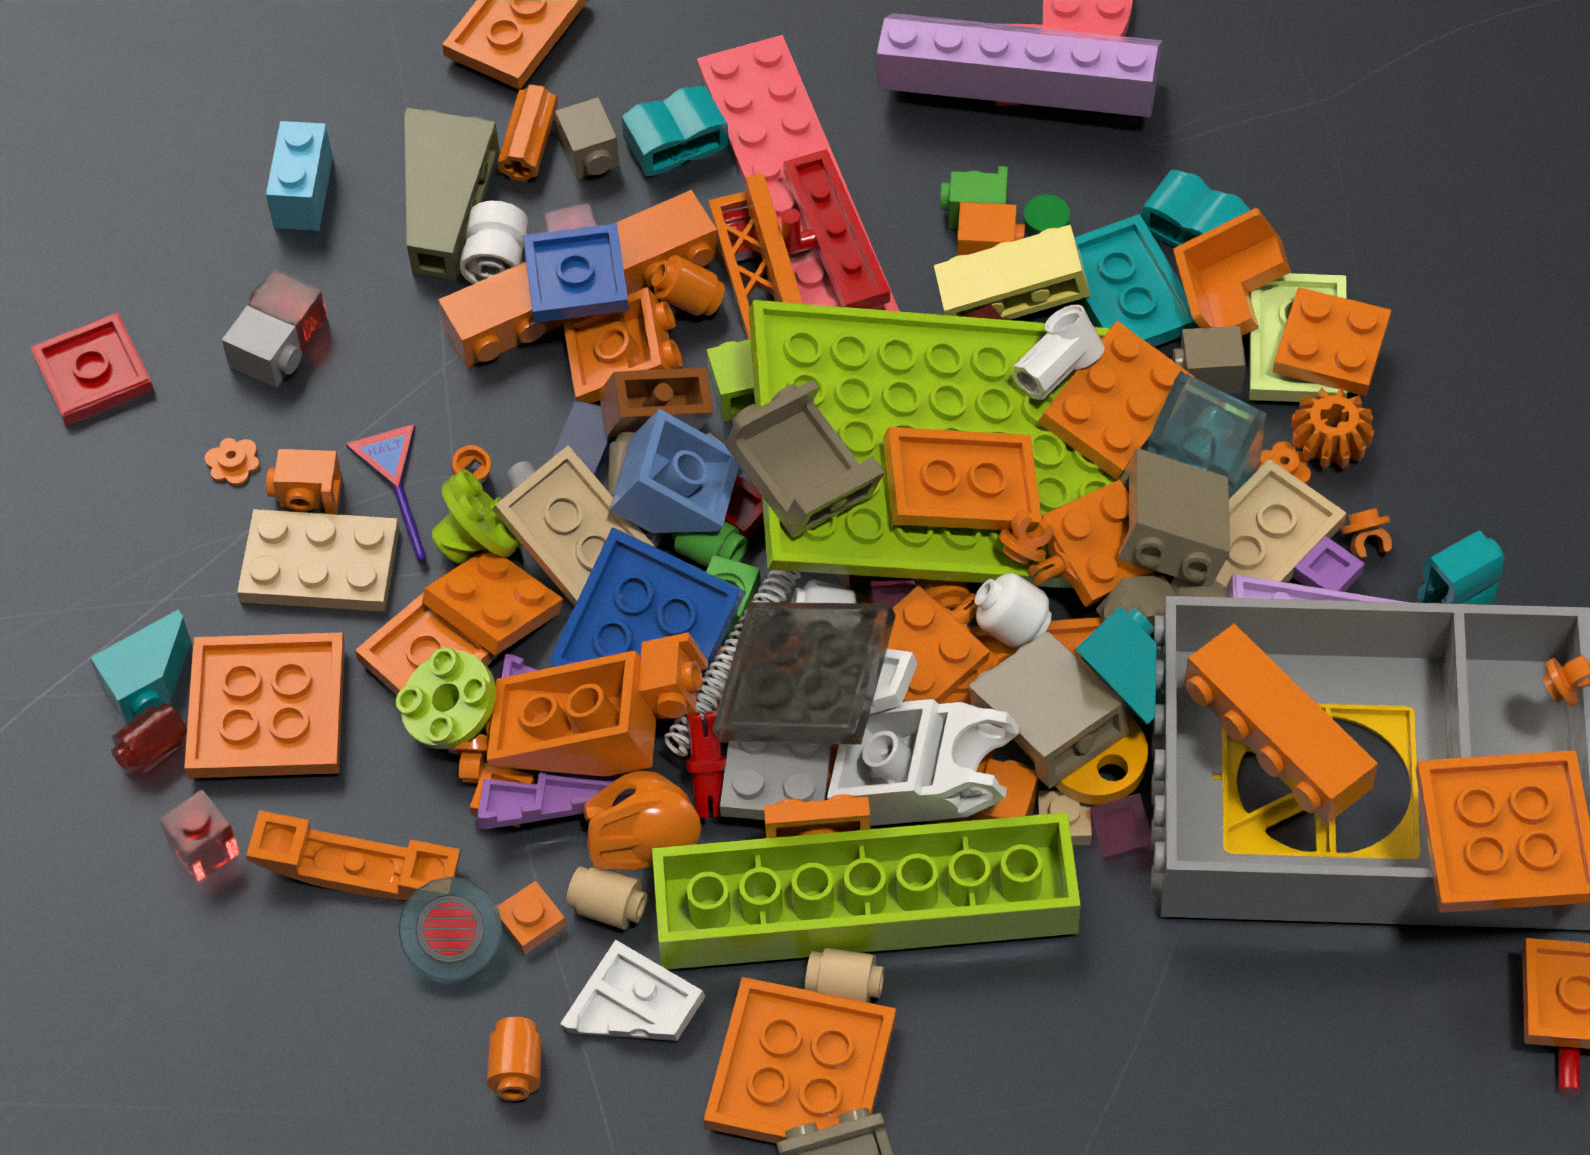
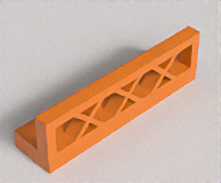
M764 173L745 177V192L708 200V207L713 224L717 228L719 245L747 340L751 339L748 311L750 306L747 299L756 286L772 294L775 302L803 304ZM747 206L751 220L743 232L725 224L722 212ZM753 230L757 240L750 237ZM729 237L737 241L733 248ZM743 245L760 253L763 261L755 274L737 265L735 258ZM765 271L767 273L769 281L761 278ZM742 279L749 282L745 289L742 283Z

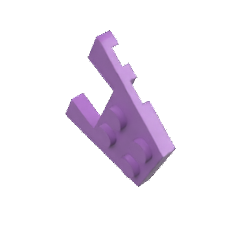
M505 654L501 678L537 671L525 666L524 659L515 655ZM539 771L537 784L484 779L477 816V829H490L582 814L583 806L588 799L621 776L635 771L606 777ZM627 789L620 793L612 807L633 795L635 789Z

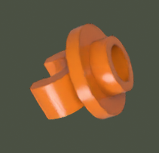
M1377 508L1348 515L1350 525L1341 527L1342 534L1355 532L1350 543L1353 556L1356 558L1367 556L1364 541L1368 536L1374 537L1377 540L1380 553L1391 550V537L1386 530L1379 526L1391 522L1389 515L1379 517Z
M1020 509L1012 519V530L1002 529L998 536L1000 541L1005 544L1003 552L1013 560L1025 565H1029L1031 560L1041 562L1046 555L1045 550L1041 546L1051 539L1054 529L1048 520L1042 518L1034 531L1026 532L1032 518L1025 510Z
M1582 655L1569 661L1563 667L1555 658L1546 661L1549 672L1544 674L1542 678L1553 699L1557 703L1565 700L1570 707L1579 704L1576 690L1590 685V660L1587 661L1585 656Z
M477 734L469 741L448 749V753L461 756L459 779H463V783L478 784L485 765V758H487L489 736Z

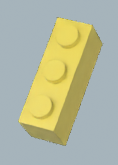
M1071 225L1046 229L1034 236L1014 242H1002L993 248L970 255L955 256L949 261L934 265L945 314L949 316L1010 320L1091 296L1081 254Z

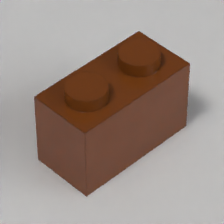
M706 367L617 371L612 373L599 392L606 438L617 437L622 432L636 433L658 409L697 430H700L714 413Z

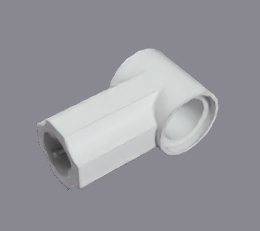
M1070 305L1050 316L1044 326L1047 334L1014 365L1015 371L1011 375L1018 388L1024 390L1032 399L1043 400L1071 371L1093 364L1104 353V344L1083 306Z

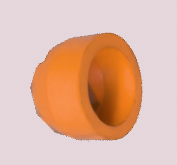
M474 445L464 446L457 450L453 456L452 474L456 475L462 469L469 470L477 461L481 466L473 475L483 484L490 473L491 459L488 453L481 447Z

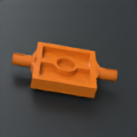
M1120 479L1041 516V519L1048 520L1054 530L1051 539L1047 542L1050 558L1029 567L1030 577L1037 575L1033 579L1036 585H1041L1043 582L1061 575L1062 578L1073 586L1086 608L1106 598L1123 577L1152 576L1159 573L1158 571L1119 558V549L1129 531V493Z
M919 585L852 643L913 652L918 665L903 702L934 699L939 704L989 659L990 650L973 636L966 626L976 617L978 606L975 604V594L970 593L953 611H950L948 608L938 604Z

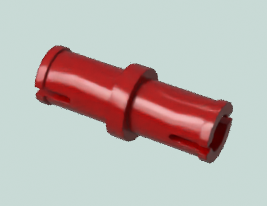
M700 711L687 714L691 758L686 760L687 771L692 773L694 808L699 818H709V796H711V811L714 817L721 816L720 802L723 788V770H725L727 757L721 754L720 712L705 711L706 732L704 733Z

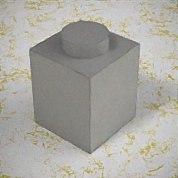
M248 305L222 339L230 368L275 388L280 385L287 374H292L296 370L302 356L295 326Z

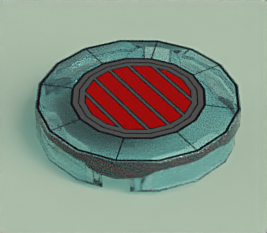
M447 877L431 880L413 892L402 908L398 933L401 949L413 967L431 979L455 982L470 979L489 965L499 951L503 926L500 910L487 891L470 880Z

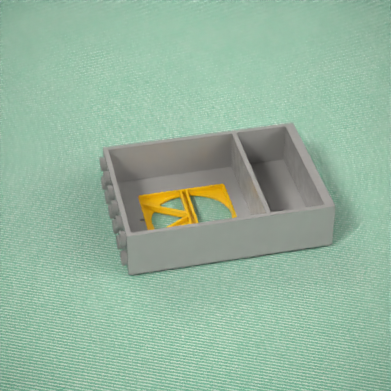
M1166 596L1164 616L1154 615L1155 630L1153 631V640L1157 643L1155 718L1153 720V729L1151 730V760H1154V770L1151 776V805H1154V820L1152 819L1151 851H1154V866L1151 868V897H1161V917L1590 930V903L1439 913L1415 772L1417 762L1422 760L1576 750L1590 820V685L1576 690L1580 703L1570 707L1565 700L1557 703L1553 699L1542 678L1544 674L1549 672L1546 661L1555 658L1562 667L1569 661L1582 655L1585 656L1587 661L1590 660V608ZM1235 623L1331 718L1357 724L1385 740L1403 761L1410 780V802L1406 814L1399 825L1381 841L1370 847L1350 853L1336 852L1335 818L1328 824H1325L1315 813L1314 852L1293 849L1268 836L1265 832L1267 828L1304 811V809L1297 803L1293 793H1290L1251 813L1245 811L1238 793L1237 774L1245 753L1254 752L1243 741L1237 742L1232 739L1224 730L1220 718L1207 705L1202 707L1191 698L1184 684L1188 657Z

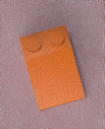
M636 650L496 679V699L492 711L486 759L489 765L604 777L651 768L657 717L638 692L641 658Z

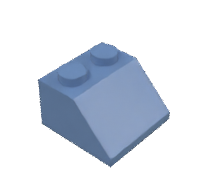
M658 409L630 439L610 511L651 533L719 531L723 527L739 464L724 444Z

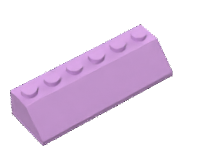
M893 13L884 18L877 50L879 89L1151 117L1163 41Z

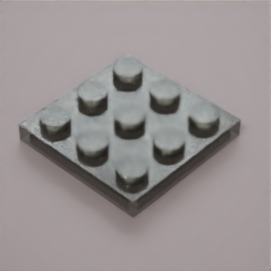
M749 602L712 729L718 740L861 745L896 617L891 605L886 603Z

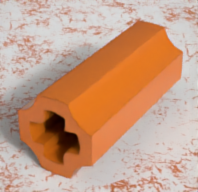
M529 85L528 88L518 92L497 162L498 170L509 176L511 180L527 182L531 177H537L555 117V111L558 107L557 95L550 93L545 87Z

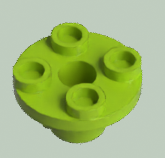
M462 469L442 485V495L451 512L432 529L431 535L436 548L444 557L454 563L462 564L480 550L488 549L501 557H509L519 548L521 543L492 510L502 498L497 497L493 500L483 491L481 483L471 472Z
M442 647L433 652L431 657L412 673L405 687L397 694L396 707L401 712L405 728L419 742L435 749L454 748L469 741L486 728V723L491 716L496 699L495 681L489 668L474 655L464 651L453 650L449 647Z

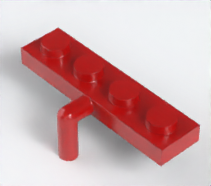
M825 149L784 161V175L808 230L801 232L800 213L796 209L789 208L782 212V235L787 252L794 254L816 247L842 307L869 309L889 303L890 289L828 150Z

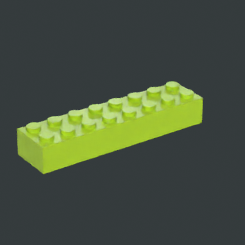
M1068 812L652 848L661 964L665 969L809 957L811 951L823 952L825 948L861 953L1078 934L1081 905Z

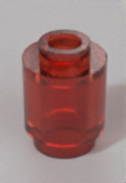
M163 702L156 708L149 706L112 736L115 747L111 749V754L127 773L135 770L139 774L145 775L182 745L181 739L187 735V726L179 714L167 703Z

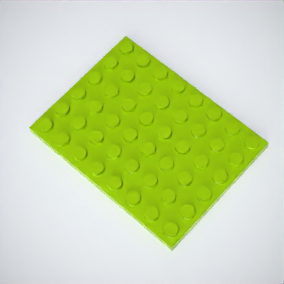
M761 300L752 301L748 311L755 404L759 408L771 402L779 391L791 384L800 387L814 380L820 388L814 399L815 405L859 464L874 457L885 471L871 497L795 538L790 535L762 497L768 570L985 583L989 579L995 581L1004 574L1013 573L1021 576L1034 586L1073 588L1061 575L1047 580L1041 585H1036L1033 579L1037 575L1030 577L1029 567L1039 563V561L1031 560L1029 565H1025L1007 556L1003 552L1005 544L998 538L1002 530L893 525L883 436L888 427L1031 435L1041 516L1117 481L1038 423L1045 410L1077 370L1071 371L1043 400L1032 399L1024 390L1018 388L1011 375L1015 371L1014 365L1047 334L1044 327L1045 323ZM1094 327L1100 339H1102L1110 329ZM1047 543L1041 546L1046 552L1043 561L1050 558Z

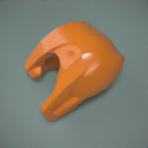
M635 771L625 774L588 799L583 806L585 820L589 822L587 834L589 857L592 864L599 869L638 870L652 867V848L695 845L700 838L701 824L699 815L695 811L689 797L680 787L656 772ZM627 789H635L633 795L612 807L620 793Z

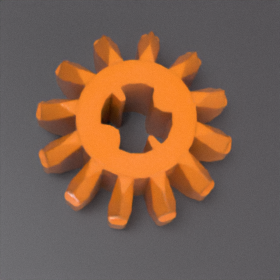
M1321 387L1316 394V399L1305 396L1300 403L1299 410H1296L1292 416L1291 428H1293L1292 442L1294 448L1303 450L1302 456L1305 463L1319 459L1323 471L1329 466L1330 462H1335L1342 470L1348 466L1349 459L1360 462L1365 456L1366 448H1369V444H1372L1374 430H1372L1373 416L1371 409L1362 408L1360 395L1350 399L1345 398L1342 387L1335 395H1329Z

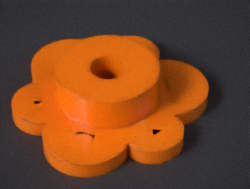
M226 438L221 441L220 447L212 448L205 454V463L211 469L212 479L217 482L226 479L233 486L244 484L249 478V473L257 471L260 467L259 459L255 457L257 454L256 444L248 439L240 440L236 443L234 439Z
M1278 442L1273 446L1272 451L1263 450L1259 454L1258 460L1261 465L1257 471L1270 459L1305 484L1309 482L1311 477L1310 469L1307 467L1309 461L1305 463L1302 456L1303 451L1296 452L1294 446L1289 442Z

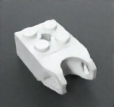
M934 699L903 702L901 706L846 720L842 729L827 799L839 794H849L855 797L868 796L870 826L968 817L1005 799L1007 787L1001 786L994 775L976 771L986 754L995 748L1004 746L1018 735L1020 724L1007 712L982 709L963 702L938 704Z

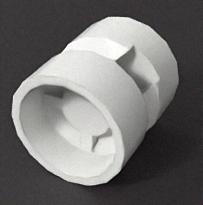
M486 201L472 207L466 228V244L463 248L460 262L461 274L467 281L475 284L523 263V235H527L529 227L528 217L523 210L503 201Z

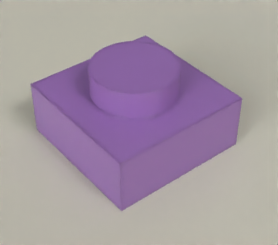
M1324 536L1295 566L1293 578L1304 586L1346 592L1363 574L1365 563Z

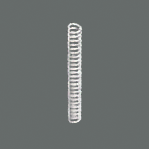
M770 571L768 578L763 581V586H760L758 589V594L754 595V601L749 603V609L744 611V616L740 617L739 624L734 626V632H731L729 639L724 642L725 647L719 650L720 655L715 656V662L710 664V670L706 671L705 678H702V691L705 694L697 691V699L700 702L696 701V712L700 711L703 725H706L704 710L712 711L711 709L718 708L716 701L723 700L721 693H728L727 686L733 685L731 678L738 677L736 670L743 669L742 663L748 661L746 655L753 653L751 647L758 646L756 639L763 638L761 632L767 631L766 624H771V617L777 615L776 609L782 608L780 601L787 600L785 594L791 593L790 586L796 585L795 579L801 578L800 572L793 571L796 573L795 575L789 571ZM780 575H782V576L788 578L791 582L785 580V579H784L783 577H781ZM776 583L784 586L787 590L781 588ZM772 591L778 593L779 595H781V597L777 596ZM766 598H768V599L774 601L777 605L771 603V602H770L769 600H767ZM762 606L768 608V609L771 610L772 612L767 611V610L764 609ZM758 614L764 616L767 620L763 619ZM752 621L758 623L762 627L757 626ZM748 629L752 630V631L755 632L757 635L751 633ZM683 715L676 718L675 725L670 727V733H666L664 736L667 746L680 756H688L686 748H690L689 722L687 717ZM672 736L680 745L678 749L670 743L669 737Z

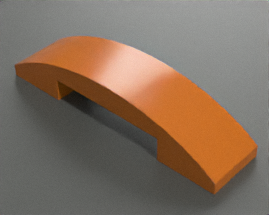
M259 810L246 859L278 874L332 890L384 899L409 900L411 898V901H432L436 897L450 894L454 879L431 881L450 877L455 878L461 853L460 849L416 840H410L408 848L312 830L307 819ZM428 884L427 886H425L424 888H422L421 890H419L418 892H416V894L413 895V893H414L415 891H417L418 889H420V888L423 887L424 885Z

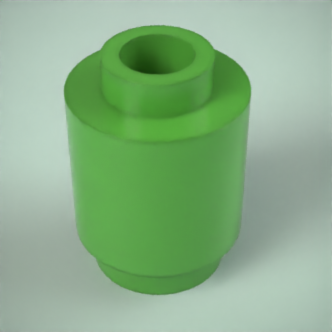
M725 521L719 531L671 533V538L675 540L674 549L677 553L707 568L713 555L741 562L748 544V539L740 535L739 528Z

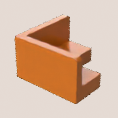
M1254 208L1173 248L1191 315L1200 328L1240 326L1241 336L1258 329L1259 325L1249 293L1291 273L1281 237L1258 208Z

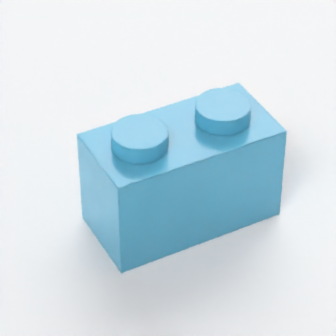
M280 121L266 191L274 228L320 230L333 160L326 123Z

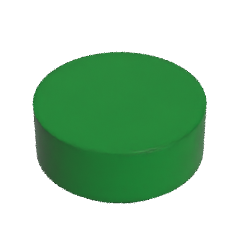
M1044 194L1032 198L1024 208L1023 224H1025V231L1028 235L1034 236L1046 229L1068 226L1070 224L1069 206L1063 199L1054 195Z

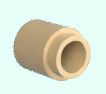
M594 865L590 869L580 866L576 869L570 881L566 904L576 908L578 915L625 930L631 921L636 923L640 921L646 907L647 893L641 891L642 883L639 879L608 869H599Z
M825 948L823 952L811 951L806 970L805 990L870 1003L871 997L880 998L884 982V967L876 966V955Z

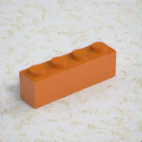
M1235 623L1188 657L1184 684L1191 698L1202 707L1207 705L1220 718L1227 734L1237 742L1243 741L1256 754V758L1263 770L1272 777L1278 776L1292 790L1295 800L1306 812H1314L1325 824H1328L1373 789L1378 763Z

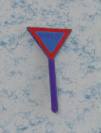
M415 424L346 443V447L392 484L418 561H424L426 554L401 483Z

